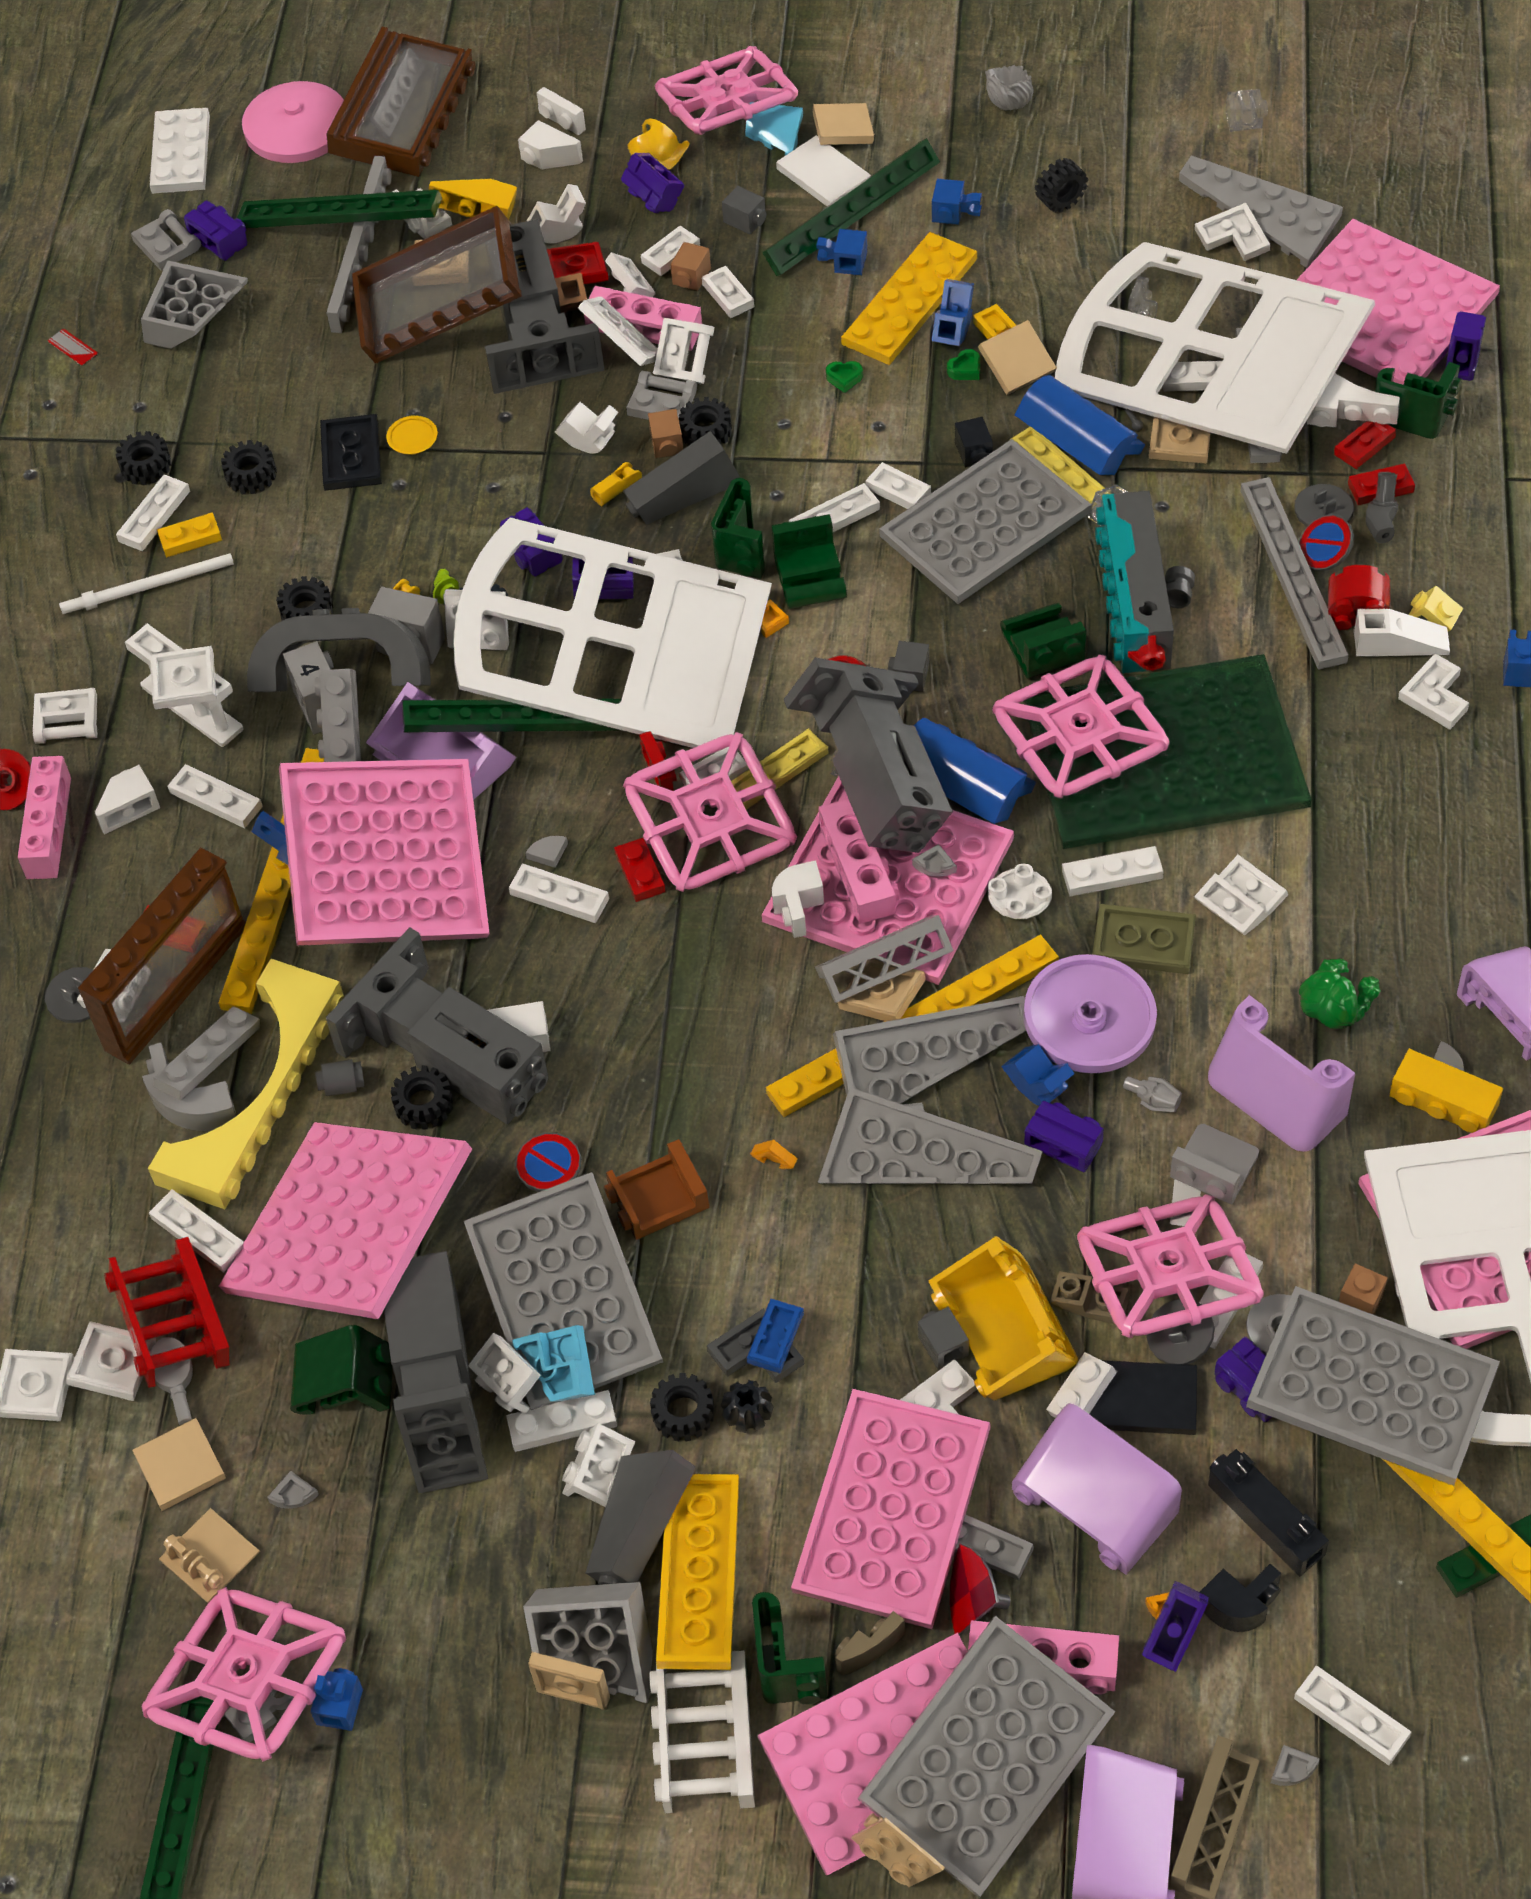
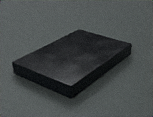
M377 414L320 420L324 491L382 484Z
M1102 1360L1113 1366L1117 1373L1089 1415L1108 1429L1114 1431L1196 1435L1197 1365Z

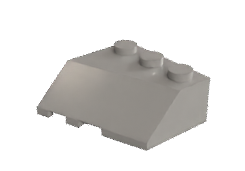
M167 260L141 318L144 343L171 349L195 336L247 284L248 278Z
M640 1582L536 1589L523 1606L532 1652L602 1669L609 1694L616 1695L619 1692L635 1696L636 1701L648 1703L653 1649Z

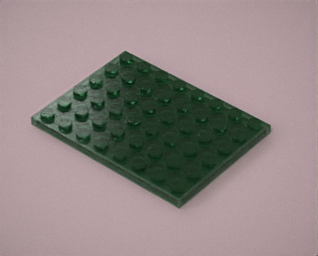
M1265 654L1124 677L1133 690L1143 696L1145 706L1164 729L1170 741L1167 750L1122 771L1121 775L1115 779L1109 777L1075 794L1063 796L1062 799L1054 797V793L1047 789L1063 849L1310 808L1312 801ZM1111 680L1099 681L1096 693L1105 705L1123 697ZM1089 683L1063 687L1062 689L1069 697L1087 689ZM1047 691L1023 701L1024 705L1042 709L1057 702L1052 694ZM1128 709L1114 715L1122 726L1149 731L1134 710ZM1028 720L1033 738L1047 732L1041 722ZM1075 721L1076 727H1085L1087 722ZM1117 739L1104 746L1116 761L1149 745ZM1053 743L1038 750L1037 755L1057 781L1065 755L1057 744ZM1094 751L1074 759L1067 783L1104 767Z

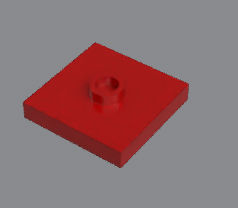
M599 242L547 249L554 278L581 273L584 284L609 281L608 271Z

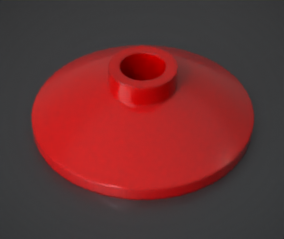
M0 749V810H12L19 807L26 801L31 765L21 753L12 749ZM9 775H12L11 785L7 782Z

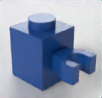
M937 179L932 198V222L959 225L962 212L972 216H980L982 193L965 195L964 181Z
M839 229L836 242L828 238L818 237L816 245L817 249H819L817 260L828 261L834 259V273L862 275L868 252L867 231Z
M1510 630L1503 660V686L1531 687V631L1527 632L1526 639H1518L1516 637V630Z
M336 1668L333 1672L327 1671L325 1676L318 1675L314 1687L316 1697L310 1711L316 1725L352 1731L363 1692L358 1676H355L352 1671L342 1668Z

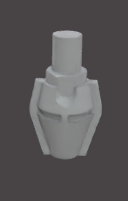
M1128 1076L1124 1081L1123 1088L1137 1093V1097L1141 1098L1140 1104L1149 1110L1176 1112L1181 1103L1182 1093L1163 1078L1149 1077L1148 1081H1139Z

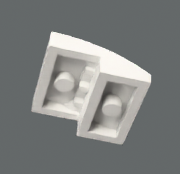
M1237 854L1221 874L1217 875L1215 873L1194 897L1241 934L1246 935L1288 896V892Z

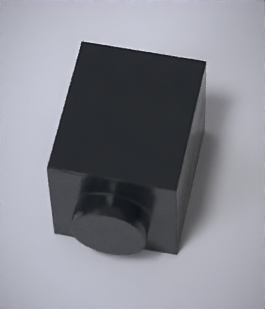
M983 416L955 423V445L965 468L974 465L993 452V440Z

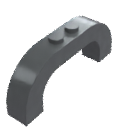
M342 608V614L331 615V609L313 610V615L297 616L285 619L272 626L262 635L254 647L249 660L247 686L248 692L287 691V668L283 653L297 649L305 643L316 641L362 639L376 641L385 649L389 656L392 686L404 687L407 682L414 686H430V665L426 651L418 637L406 625L393 618L360 613V608Z

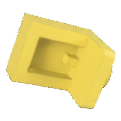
M1435 586L1427 592H1419L1411 602L1413 608L1409 615L1417 618L1422 615L1430 622L1446 626L1449 632L1452 630L1463 608L1439 587Z

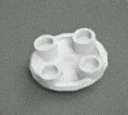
M1018 864L1014 869L1002 872L996 878L989 881L988 898L992 907L1001 915L1013 919H1028L1039 915L1048 907L1052 899V889L1043 876L1033 871L1032 866Z

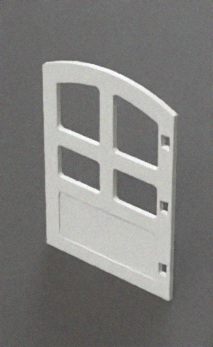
M1143 242L1104 275L1079 307L1061 344L1056 364L1055 379L1086 398L1287 454L1373 310L1375 300ZM1167 257L1180 260L1178 264L1166 262ZM1153 266L1202 279L1178 319L1172 323L1117 309L1109 305L1148 267ZM1245 277L1257 279L1258 282L1255 285L1244 282ZM1225 286L1262 294L1261 299L1239 335L1233 339L1197 330ZM1326 297L1339 300L1337 305L1324 301ZM1097 326H1104L1163 342L1137 385L1130 387L1081 373L1088 343ZM1185 350H1194L1223 358V361L1196 403L1192 404L1158 394Z
M509 518L480 552L468 574L460 596L453 641L454 666L458 687L460 690L635 734L651 731L655 739L695 748L718 737L729 734L734 735L772 583ZM538 534L555 538L554 544L537 540ZM521 545L579 558L585 562L574 603L569 611L496 594L491 591V588L507 561ZM628 556L646 561L645 565L640 566L628 563ZM610 567L647 575L654 579L643 624L638 629L599 620L594 616L605 575ZM718 580L736 583L735 589L717 585ZM488 614L563 634L564 638L551 683L548 686L483 670L480 649L482 616ZM588 641H596L628 649L634 653L622 701L618 704L578 695L573 691L584 649Z
M1531 1130L1364 1151V1159L1395 1280L1394 1285L1397 1297H1399L1406 1327L1438 1339L1513 1330L1518 1334L1531 1382V1280L1524 1258V1253L1531 1251ZM1490 1256L1498 1260L1508 1296L1507 1302L1434 1311L1430 1308L1420 1270L1422 1265ZM1482 1411L1471 1442L1504 1446H1531V1415Z

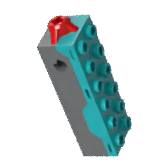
M1150 491L1103 494L1101 507H1096L1097 525H1100V527H1095L1096 544L1101 545L1102 550H1099L1100 568H1104L1106 573L1102 574L1103 589L1108 591L1110 595L1106 596L1107 614H1111L1113 618L1110 619L1111 638L1115 637L1117 642L1113 645L1115 661H1120L1122 673L1171 669L1174 629Z

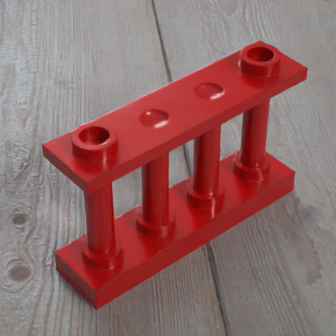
M189 1237L175 1240V1254L171 1255V1259L124 1272L120 1271L116 1257L108 1258L109 1272L104 1273L106 1286L109 1293L115 1292L137 1354L134 1357L137 1374L139 1377L145 1376L148 1388L156 1386V1368L205 1355L206 1358L212 1356L216 1369L229 1365V1344ZM175 1272L176 1275H182L184 1282H181L179 1287L130 1300L126 1288L128 1284ZM183 1299L186 1302H192L194 1309L191 1310V1314L141 1328L135 1314L136 1312ZM195 1327L196 1330L202 1329L204 1337L201 1338V1342L150 1356L146 1340Z

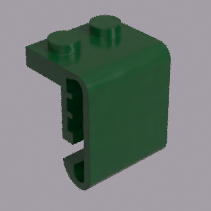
M1448 362L1439 382L1407 373L1404 385L1393 382L1395 368L1382 369L1377 375L1375 392L1400 397L1397 424L1388 425L1428 439L1436 438L1448 415L1453 416L1458 405V399L1454 398V396L1458 394L1462 379L1458 378L1460 365Z
M735 478L730 482L711 522L715 565L719 569L761 579L765 572L762 531L754 529L751 486L746 479Z
M830 514L771 525L775 565L788 609L847 598L844 577L840 576L841 566L833 542V524Z
M1054 603L1000 622L1002 634L1027 679L1085 660L1086 629L1081 621L1071 624L1068 617L1061 618L1059 613L1062 612V607L1059 603Z
M348 1325L296 1343L290 1410L302 1415L315 1414L316 1401L321 1400L320 1406L325 1409L354 1400H359L379 1412L390 1409L392 1364L389 1343L357 1325Z
M769 1592L756 1594L752 1600L758 1668L764 1700L771 1704L798 1701L800 1704L808 1705L817 1703L822 1698H828L824 1657L787 1660L780 1602L775 1595ZM766 1625L771 1626L773 1644L763 1645L762 1628Z

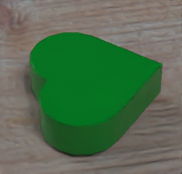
M973 349L961 351L958 357H954L947 362V375L954 380H979V353Z
M856 361L846 363L832 362L827 365L825 370L827 381L843 393H846L863 378V367Z

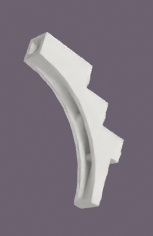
M1335 373L1308 417L1307 424L1319 427H1336L1338 418L1351 421H1371L1379 424H1397L1400 397L1377 393L1357 386Z

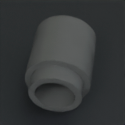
M351 1059L321 1064L322 1071H315L318 1091L325 1090L326 1096L357 1092L356 1088L365 1087L361 1061L352 1062Z

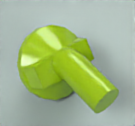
M440 569L436 575L433 598L437 599L438 603L444 604L445 590L459 589L458 581L450 577L446 569Z

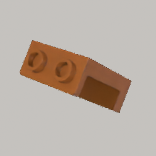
M679 1139L667 1144L668 1155L617 1177L613 1170L606 1172L608 1184L604 1185V1190L611 1204L617 1203L621 1210L617 1212L623 1229L625 1231L630 1229L636 1240L710 1208L707 1190Z

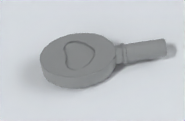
M165 1337L153 1345L150 1350V1356L180 1348L184 1345L175 1338ZM191 1359L155 1369V1382L163 1391L171 1393L170 1398L173 1400L180 1426L192 1420L186 1398L187 1392L185 1391L193 1376Z

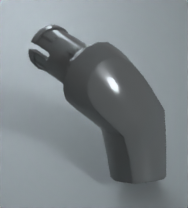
M1391 472L1378 473L1376 498L1369 503L1366 511V526L1378 543L1389 542L1395 533L1392 521L1398 510V503L1394 500L1397 474Z

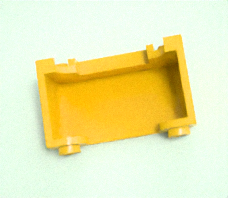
M997 1236L929 1280L934 1291L931 1294V1298L939 1310L949 1307L969 1339V1347L980 1367L976 1370L977 1379L974 1380V1383L984 1398L989 1397L992 1400H998L1067 1372L1078 1363V1357L1030 1265L1017 1249Z

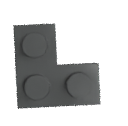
M764 1308L707 1345V1352L727 1377L747 1364L748 1353L765 1314ZM792 1344L781 1373L765 1370L773 1381L777 1383L803 1366L804 1358Z

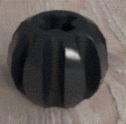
M748 1380L746 1384H740L737 1381L730 1385V1392L724 1393L721 1403L723 1409L722 1416L729 1426L736 1425L738 1432L746 1433L747 1429L750 1428L758 1431L765 1426L764 1421L771 1418L774 1408L771 1403L772 1396L765 1386L758 1387L757 1381Z

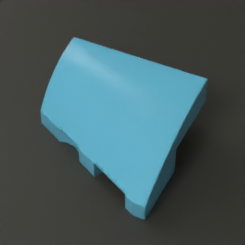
M778 105L754 114L753 118L746 120L745 135L754 141L762 142L765 147L771 150L777 147L784 151L786 156L797 147L798 131L803 118V108Z
M575 1325L548 1333H535L512 1340L514 1348L521 1350L530 1365L541 1374L538 1379L541 1381L543 1391L550 1402L595 1395L583 1326Z

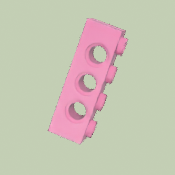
M594 286L589 299L603 297L651 343L659 344L664 318L702 324L701 307L598 286ZM584 314L585 325L592 324L593 322ZM692 332L689 351H692L699 336L698 333Z
M63 756L32 757L18 851V860L26 879L58 878L71 776Z
M849 799L819 806V826L859 924L896 914V900L900 899L897 884L895 881H889L887 876L889 875L888 863L884 856H879L877 852L879 848L868 846Z
M971 1620L968 1651L990 1622ZM1006 1624L1044 1655L1049 1656L1055 1664L1093 1694H1105L1107 1691H1115L1119 1635ZM1081 1658L1086 1660L1089 1665L1085 1668H1076L1070 1662Z

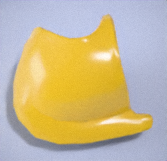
M646 119L642 124L643 134L636 136L628 143V150L631 156L634 153H650L664 167L670 170L681 159L690 143L687 140L679 143L675 133L665 124L656 119ZM646 124L650 125V130H649V131H647V125H646Z

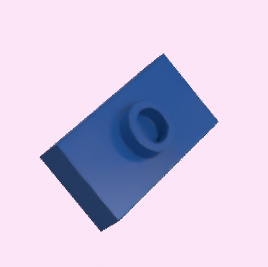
M770 1299L748 1353L747 1364L781 1373L803 1318L804 1309Z

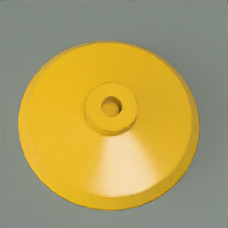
M407 416L395 421L389 427L386 439L393 450L406 455H415L426 451L433 445L438 431L436 425L426 417Z

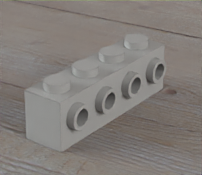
M352 669L319 670V678H315L316 696H321V709H317V725L322 727L323 740L318 742L320 759L324 758V762L361 761L356 671Z

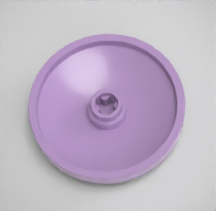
M1086 954L1062 958L1045 967L1033 979L1028 988L1023 1017L1030 1040L1034 1045H1040L1050 1061L1057 1065L1068 1063L1070 1068L1077 1072L1103 1073L1128 1065L1145 1051L1154 1034L1157 1009L1151 989L1137 972L1115 959Z

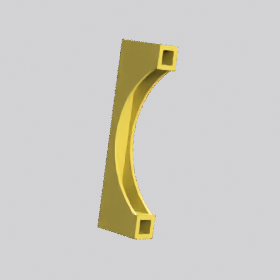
M274 959L269 960L256 983L261 1000L269 1003L278 1018L280 1026L279 1055L268 1083L245 1110L224 1125L189 1140L172 1144L164 1141L148 1167L155 1185L168 1190L173 1189L179 1194L224 1210L230 1200L236 1198L240 1190V1182L246 1172L252 1170L256 1161V1154L261 1145H265L268 1142L271 1128L276 1119L283 1115L286 1101L291 1092H295L298 1089L303 1071L307 1065L312 1064L316 1055V1048L320 1041L324 1040L329 1034L326 1016L345 997L340 982Z

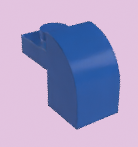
M952 279L944 281L941 309L935 313L932 341L960 346L964 342L973 312L971 304L974 283Z
M1039 1044L1025 1047L1001 1066L1016 1088L1038 1106H1040L1042 1101L1050 1103L1068 1088L1066 1080L1075 1074L1068 1063L1053 1066Z

